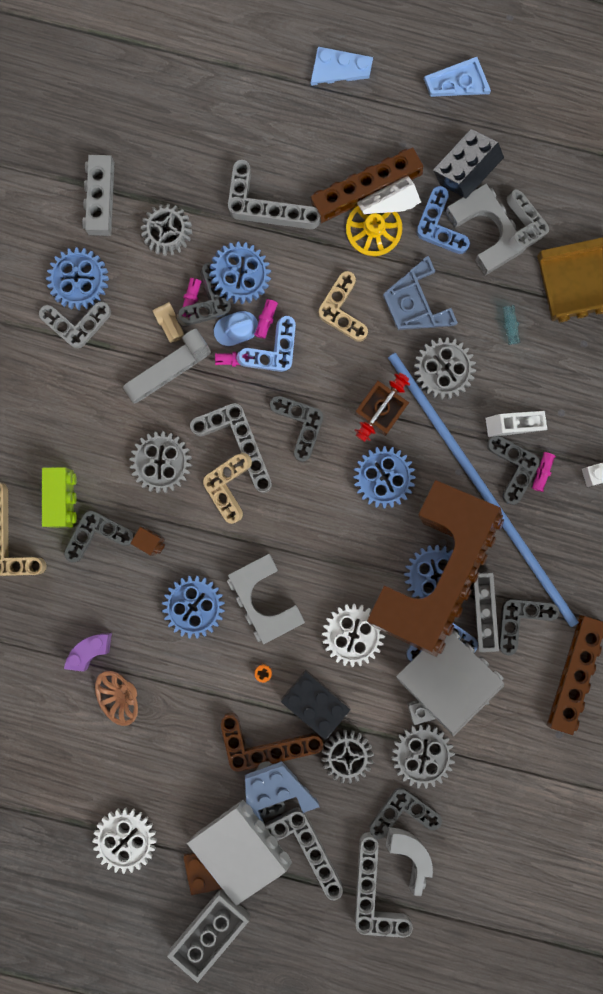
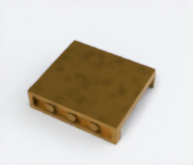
M603 238L540 251L537 258L552 321L558 320L561 323L570 320V317L574 316L580 319L589 316L588 313L593 312L596 315L603 314Z

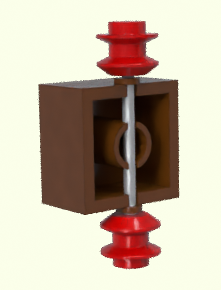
M399 373V375L394 374L396 379L389 381L391 389L380 381L376 382L354 414L364 421L359 423L361 425L359 430H354L357 433L355 436L363 442L366 440L371 441L369 435L376 434L375 430L384 436L388 434L409 404L408 401L397 394L405 393V385L410 386L409 378L402 373Z

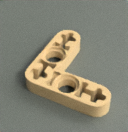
M345 271L339 276L320 306L319 317L322 321L351 339L361 342L367 337V327L340 310L356 282L354 274ZM343 278H351V284L347 283L344 290L342 288L337 287L338 285L342 287L344 283ZM340 292L343 298L341 301L336 302L332 299V294ZM329 308L332 315L335 316L336 313L339 315L336 317L335 322H332L333 317L330 315L323 316L324 312L322 310ZM346 318L349 324L347 327H340L338 320ZM352 322L355 324L353 328H355L356 330L362 328V333L364 335H359V337H357L356 331H354L353 329H351V332H348Z
M246 453L235 455L206 475L203 480L204 487L225 521L230 524L240 521L243 512L226 484L251 467L252 460ZM241 459H244L245 462L243 463V465L238 466L237 468L234 466L241 461ZM225 467L231 470L230 477L224 475L223 470ZM219 476L220 480H217L214 483V485H211L210 482L212 481V479L217 478ZM221 493L226 495V503L220 501L219 495ZM235 511L236 515L231 517L230 514Z

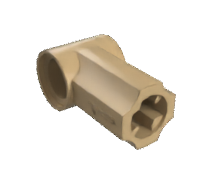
M170 302L152 310L170 343L176 342L184 336V332L176 319L177 316Z

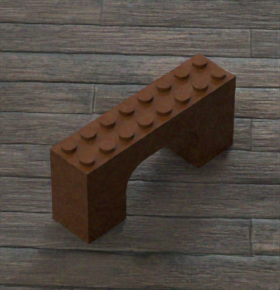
M435 480L421 508L419 517L424 525L445 533L455 540L453 553L435 590L429 596L421 599L408 597L384 586L367 622L374 628L437 657L438 653L442 654L445 649L446 643L444 641L447 635L450 636L453 632L454 625L452 624L455 617H460L463 610L461 605L464 600L467 601L471 593L469 588L472 582L475 583L480 573L478 569L480 565L485 564L488 557L486 552L489 547L492 548L496 540L494 535L497 530L502 528L504 519H502L501 507Z

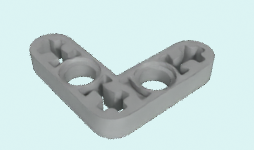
M513 190L507 196V203L526 227L516 232L509 239V245L516 252H521L542 239L549 232V226L526 196L519 190Z
M98 302L74 326L52 306H43L39 311L41 320L76 349L82 348L111 315L110 307L104 302ZM99 308H105L106 314H100L97 317L100 320L99 322H97L93 317H91L93 314L95 315V317L99 314ZM46 311L51 312V315L56 318L55 322L49 317L45 319L46 315L44 313ZM93 321L94 328L86 330L84 328L85 322ZM61 322L67 323L68 326L64 332L58 331V325ZM81 328L82 331H83L84 333H86L87 335L84 336V335L82 334V335L79 337V339H80L81 341H80L79 343L75 342V343L73 344V342H74L73 337H74V336L78 337V336L81 334V332L79 331V329Z

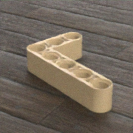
M0 482V576L42 574L47 567L45 560L42 558H9L8 487ZM16 561L21 566L18 572L13 569V564ZM35 561L40 564L38 571H34L32 568V564Z

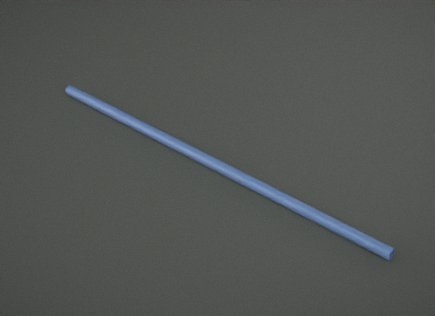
M396 353L388 357L389 361L398 374L402 373L409 378L410 386H406L485 501L500 507ZM501 508L502 519H504L502 527L554 604L558 607L569 626H575L579 623Z

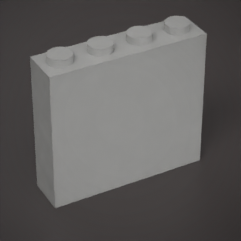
M453 630L450 636L447 635L444 641L446 646L442 654L438 653V656L435 657L422 651L396 676L398 681L453 736L504 687V682L502 681L504 678L496 670L492 672L488 668L489 663L483 657L478 658L474 654L475 650L468 643L463 644L459 640L461 638L455 630Z
M244 800L194 834L187 843L235 906L287 872L292 864L289 855L283 851L276 838L269 833L264 823L257 818L252 808Z

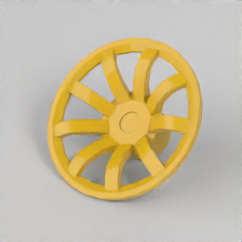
M357 206L352 210L347 219L346 234L350 244L358 252L367 256H381L393 250L400 241L402 221L397 212H387L382 216L372 213L368 216ZM358 212L365 221L359 223L353 222L352 219ZM392 213L397 222L386 223L385 219ZM351 227L364 229L358 235L352 237ZM398 228L396 238L388 234L385 229ZM367 234L368 238L363 249L355 241ZM381 235H383L387 240L392 242V244L385 249L383 248L381 242ZM373 238H376L379 251H368Z

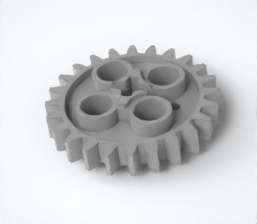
M449 337L446 338L445 342H442V339L439 338L437 344L431 340V347L425 344V351L420 350L418 352L422 357L415 358L419 364H414L413 368L419 370L414 373V376H420L416 383H423L420 389L427 388V395L431 391L434 392L433 398L440 394L441 400L444 399L445 395H447L449 400L452 398V394L458 397L459 391L462 393L466 391L464 386H471L468 380H474V377L470 375L476 372L475 369L471 368V366L476 364V362L470 361L473 354L467 355L466 353L469 348L463 350V343L456 345V339L449 343ZM447 351L450 354V359H443L441 352ZM428 363L434 364L436 371H428L426 365ZM442 366H448L447 371L445 370L444 372H442ZM454 366H460L463 369L462 374H456L453 369ZM446 378L448 386H441L439 379Z
M164 431L161 436L157 432H154V437L147 434L148 440L146 441L140 438L142 444H135L138 450L131 451L135 458L129 459L134 462V465H131L130 468L136 470L132 473V476H139L136 482L140 483L143 481L142 488L149 485L150 492L156 488V493H160L161 488H163L164 493H167L168 487L175 491V484L181 487L180 480L187 481L184 474H190L186 470L187 467H192V464L187 463V460L192 459V457L186 456L190 450L188 448L183 449L186 443L181 442L179 444V437L173 440L172 433L166 437ZM161 446H164L162 460L165 461V464L161 465V479H158L160 465L156 462L160 461ZM151 447L157 449V454L154 457H149L148 450ZM175 449L176 456L169 459L167 457L168 450ZM149 466H154L155 473L152 476H147L146 469ZM168 468L174 469V475L171 478L165 476V471Z
M419 724L416 730L412 725L411 732L404 729L406 735H398L401 740L400 742L394 741L398 748L392 749V752L397 754L391 757L393 761H397L393 767L400 768L397 771V775L404 774L402 780L406 781L409 779L410 786L416 782L417 788L421 786V783L424 784L426 789L428 788V783L435 787L436 780L442 783V776L448 778L446 770L452 771L449 764H454L455 761L450 757L454 756L455 753L449 750L453 748V745L446 744L450 739L449 737L442 738L444 736L443 731L437 734V727H434L431 731L429 724L426 725L425 729ZM427 739L428 741L425 748V753L427 757L423 758V770L422 773H419V769L421 766V758L419 757V755L423 754L424 740ZM414 740L420 741V746L417 749L410 747L411 742ZM432 744L439 745V750L435 753L429 750ZM409 760L417 761V765L414 768L407 767ZM430 763L436 764V768L432 772L426 770L427 765Z

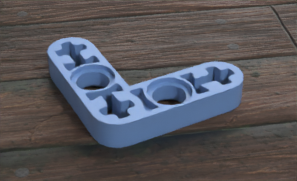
M438 186L433 189L417 228V235L424 241L458 254L465 253L470 245L468 237L437 225L448 199L447 189ZM441 192L444 198L440 199L438 205L434 204L437 198L436 195ZM435 209L438 215L435 218H431L428 216L427 211ZM429 222V223H430V226H429V228H428V231H429V232H427L426 235H425V234H423V230H422V229H424L425 226H426V223ZM440 233L447 234L448 241H439L438 235ZM452 236H453V237H455L454 240H453V241H455V242H453V243H452V246H451V245H449V243L451 242V239H452ZM460 240L464 241L463 245L465 246H462V248H458L457 243H459Z

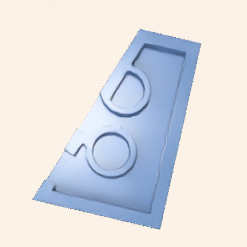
M318 47L311 86L317 85V83L327 82L329 84L340 80L368 79L370 77L373 57Z
M477 57L424 77L431 97L490 94L491 92Z

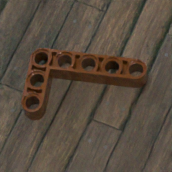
M227 713L221 721L229 765L234 771L256 768L262 762L274 764L317 754L323 748L322 737L316 733L245 748L238 716L234 713ZM232 718L235 721V726H226L225 720ZM236 737L239 739L240 744L232 746L229 743V739ZM317 739L320 744L318 747L312 748L309 746V741ZM293 743L300 745L301 749L298 752L291 751L290 746ZM279 748L282 754L277 757L273 756L271 750ZM259 752L263 758L260 761H256L253 759L252 754ZM237 756L242 757L244 763L236 765L233 759Z

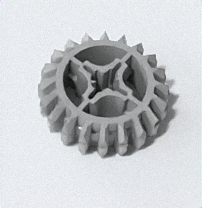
M161 204L159 205V210L153 207V214L150 212L146 213L149 219L143 218L142 220L145 224L141 226V230L144 231L141 236L146 238L144 243L149 245L151 251L155 249L156 254L162 251L163 255L166 256L167 251H170L171 255H174L173 250L175 249L180 253V246L187 247L184 241L188 242L191 240L188 235L192 234V230L189 229L192 224L188 222V215H184V210L182 209L178 211L176 205L172 209L170 204H167L165 209ZM166 217L164 221H158L159 219ZM174 219L181 223V232L174 228ZM169 227L170 231L164 233L163 229ZM152 228L159 232V241L152 237ZM171 238L176 239L170 243H167V241Z
M343 730L344 736L341 737L340 733L336 732L337 739L330 736L329 739L332 743H324L329 749H322V753L327 755L321 757L322 761L327 762L323 767L324 769L330 768L327 772L328 775L335 773L334 780L341 776V783H344L345 778H348V782L352 783V777H355V780L358 782L359 774L362 777H366L364 769L366 771L371 770L367 764H373V760L368 758L374 756L373 752L368 751L372 746L371 744L365 745L368 741L367 738L360 740L362 737L361 733L354 737V730H351L350 736L347 735L346 730ZM343 742L342 751L332 755L334 748ZM349 742L359 745L363 752L351 750ZM346 748L350 756H353L352 758L350 757L349 765L345 757H342L343 755L345 756ZM363 758L360 766L352 770L353 762ZM332 761L344 763L346 771L338 769Z

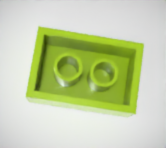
M66 467L42 468V527H74V523L77 520L76 512H74V504L77 501L76 493H74V485L77 482L74 470Z

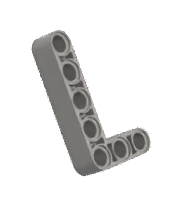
M245 160L235 162L228 200V209L232 218L305 229H315L319 226L320 214L315 207L248 198L251 180L250 165ZM244 168L247 170L244 174L238 173L239 169ZM237 187H243L244 191L238 193L235 191V189ZM235 205L242 207L239 211H234L232 208ZM253 208H259V213L254 214L251 212ZM272 210L279 212L277 216H271L269 213ZM294 212L298 214V217L291 219L288 215ZM309 215H314L317 219L315 221H309L307 217Z
M197 329L189 331L182 337L185 343L184 346L123 386L124 391L133 404L143 400L210 355L211 351Z
M239 404L227 405L191 421L190 428L196 436H205L231 426L241 453H246L244 452L245 445H254V451L246 454L250 456L252 463L255 461L260 462L261 469L253 471L250 467L248 469L257 491L267 493L271 489V479L245 413ZM239 409L240 415L237 418L231 417V410ZM218 415L221 416L222 422L219 425L213 424V418ZM199 422L204 423L205 426L201 432L195 431V425ZM240 426L247 428V433L243 436L237 434V429ZM266 479L269 483L268 487L260 489L258 487L259 480Z
M296 807L264 823L265 828L277 841L292 833L295 834L325 895L330 900H338L343 892L342 883L306 812L303 813L301 808ZM299 814L303 819L300 822H295L292 817ZM282 823L286 828L283 831H278L275 829V825ZM304 832H309L312 836L310 839L305 840L301 835ZM316 849L321 854L318 857H313L310 854L311 851ZM323 867H327L330 871L328 874L324 875L321 874L319 870ZM331 885L339 887L336 892H331L328 888Z
M366 832L361 836L359 845L355 908L356 929L363 935L408 937L412 933L413 927L411 919L407 914L374 911L378 841L370 832ZM370 839L374 841V844L371 847H366L364 845V842L366 840ZM367 859L373 861V864L369 867L363 865V862ZM365 879L372 881L369 886L361 884ZM367 899L370 901V904L362 906L360 902ZM363 919L369 921L366 926H361L359 922ZM381 921L389 922L386 927L379 926ZM401 922L408 923L406 928L401 929L398 927Z

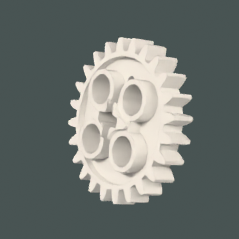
M346 604L344 611L338 607V614L331 612L334 617L333 619L326 618L330 624L323 625L327 632H323L322 635L327 636V639L322 642L329 644L325 650H332L330 657L337 655V663L343 659L344 666L348 661H350L351 667L354 666L355 662L361 666L362 660L367 664L369 663V656L375 659L374 651L380 653L377 646H381L383 643L379 641V638H384L385 636L379 633L380 630L367 622L370 616V608L364 612L363 605L356 609V605L353 604L352 609H349ZM350 618L352 621L351 627L343 628L342 620ZM358 618L359 624L355 631L358 637L353 639L350 652H347V648L351 640V637L348 636V633L353 632L355 621ZM364 623L370 626V631L367 634H362L360 631V627ZM340 636L346 638V644L343 647L336 645V639ZM363 642L364 650L360 653L356 652L354 649L355 644Z
M118 808L115 815L113 812H109V819L104 816L102 818L103 823H98L97 827L100 830H95L94 835L98 837L92 841L98 845L93 850L99 851L96 858L103 857L101 864L109 863L108 870L114 866L115 873L119 868L122 869L123 874H125L127 868L133 873L134 866L140 870L141 863L146 865L148 862L146 858H152L153 854L150 851H155L156 849L152 844L157 841L152 836L155 835L156 831H150L153 823L147 824L146 822L149 817L142 819V812L135 815L134 808L131 813H128V809L125 808L123 813H121ZM121 823H127L130 829L127 831L123 830ZM134 828H137L138 831L129 838L128 842H125L113 853L112 850L120 844L122 839H125ZM107 837H113L116 843L109 844ZM134 838H142L143 844H136ZM120 851L128 852L129 858H123L120 855Z

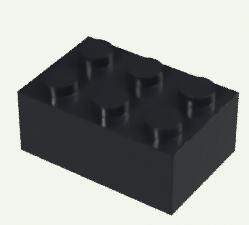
M471 129L433 169V172L441 186L466 199L502 161L504 155L497 141Z
M307 670L302 673L281 699L282 704L325 740L351 710L350 706Z

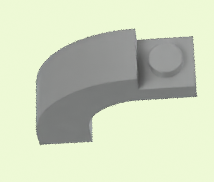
M389 827L386 848L390 853L406 855L412 859L413 867L409 888L413 895L422 896V890L426 887L425 877L432 878L433 866L429 853L418 838L410 832Z

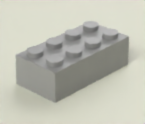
M220 889L173 944L167 957L198 983L249 922L250 913L240 904L235 906L224 890Z

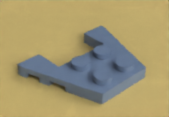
M429 256L425 257L408 274L383 294L397 330L447 327L458 324L451 308L432 315L419 285V279L435 273Z
M283 762L245 775L246 804L252 808L254 814L263 823L264 821L259 812L260 809L297 797L303 813L320 807L318 800L309 793L305 786L303 787L297 777Z

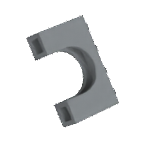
M487 184L473 191L466 199L461 198L447 207L445 213L454 228L477 216L488 217L498 226L500 232L499 241L494 246L480 253L475 259L485 276L525 251L524 249L521 252H516L509 245V239L517 232L516 225L513 220H509L505 207L498 203L494 190L491 187L489 188Z
M270 554L229 574L228 577L230 579L227 580L231 590L235 589L238 594L236 600L239 606H244L247 611L245 617L249 625L253 624L256 629L254 631L258 642L262 641L263 644L305 623L297 605L273 616L264 615L254 607L251 599L254 586L260 580L278 571Z

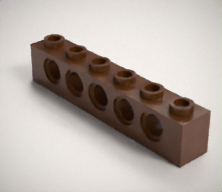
M413 147L408 150L404 149L398 155L392 158L387 157L375 166H368L364 171L352 174L342 182H335L325 190L316 191L311 196V204L317 208L320 214V222H326L357 207L358 201L406 176L413 180L423 175V164ZM397 166H402V167H404V168H403V169H397L396 167H397ZM386 174L387 177L382 178L379 175ZM368 182L370 185L364 186L362 183ZM348 190L353 191L351 194H346L345 192ZM331 198L336 199L335 202H329L328 200Z
M582 615L578 619L579 623L573 635L547 722L549 728L573 735L574 731L578 730L579 714L583 712L585 707V694H588L590 691L591 683L589 681L591 675L593 676L596 671V657L600 656L602 650L600 644L603 638V622ZM592 633L593 640L587 643L586 635ZM586 651L588 655L587 660L582 662L580 655ZM581 670L582 677L576 680L574 677L575 672ZM576 689V696L570 699V690ZM566 708L571 709V714L568 717L563 716V711Z

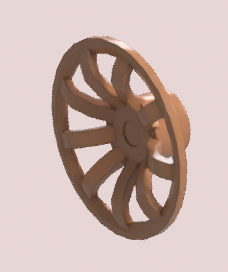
M105 671L101 673L95 683V692L102 711L117 725L127 726L132 724L138 713L136 688L116 672ZM106 676H112V683L107 680ZM117 678L121 680L123 684L118 685ZM101 681H103L104 685L111 689L101 687ZM101 693L113 696L102 700ZM116 701L109 712L105 705ZM129 705H134L133 713L130 712ZM120 707L119 719H117L116 717H114V714ZM124 710H125V714H126L128 717H130L129 720H125V718H124Z

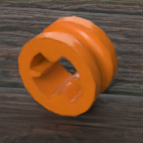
M264 664L259 665L254 674L256 680L262 683L269 681L272 676L271 668ZM263 668L267 669L266 673L269 672V676H265L264 679L259 677L260 674L258 675V671H262Z

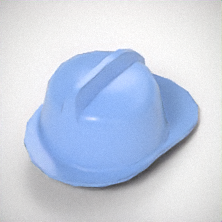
M246 311L227 315L219 319L215 324L214 336L220 344L225 346L242 343L255 336L254 333L257 329L258 321L253 314Z

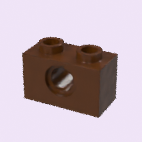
M140 527L130 544L150 556H156V554H160L163 551L165 539L147 528Z

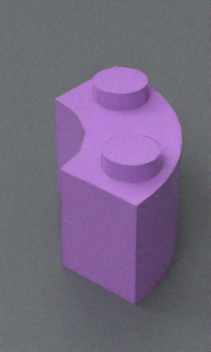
M101 633L82 640L68 655L64 669L75 671L87 670L95 656L109 653L112 633Z

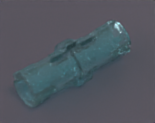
M515 305L502 307L508 345L521 343L518 332L519 322L516 319Z

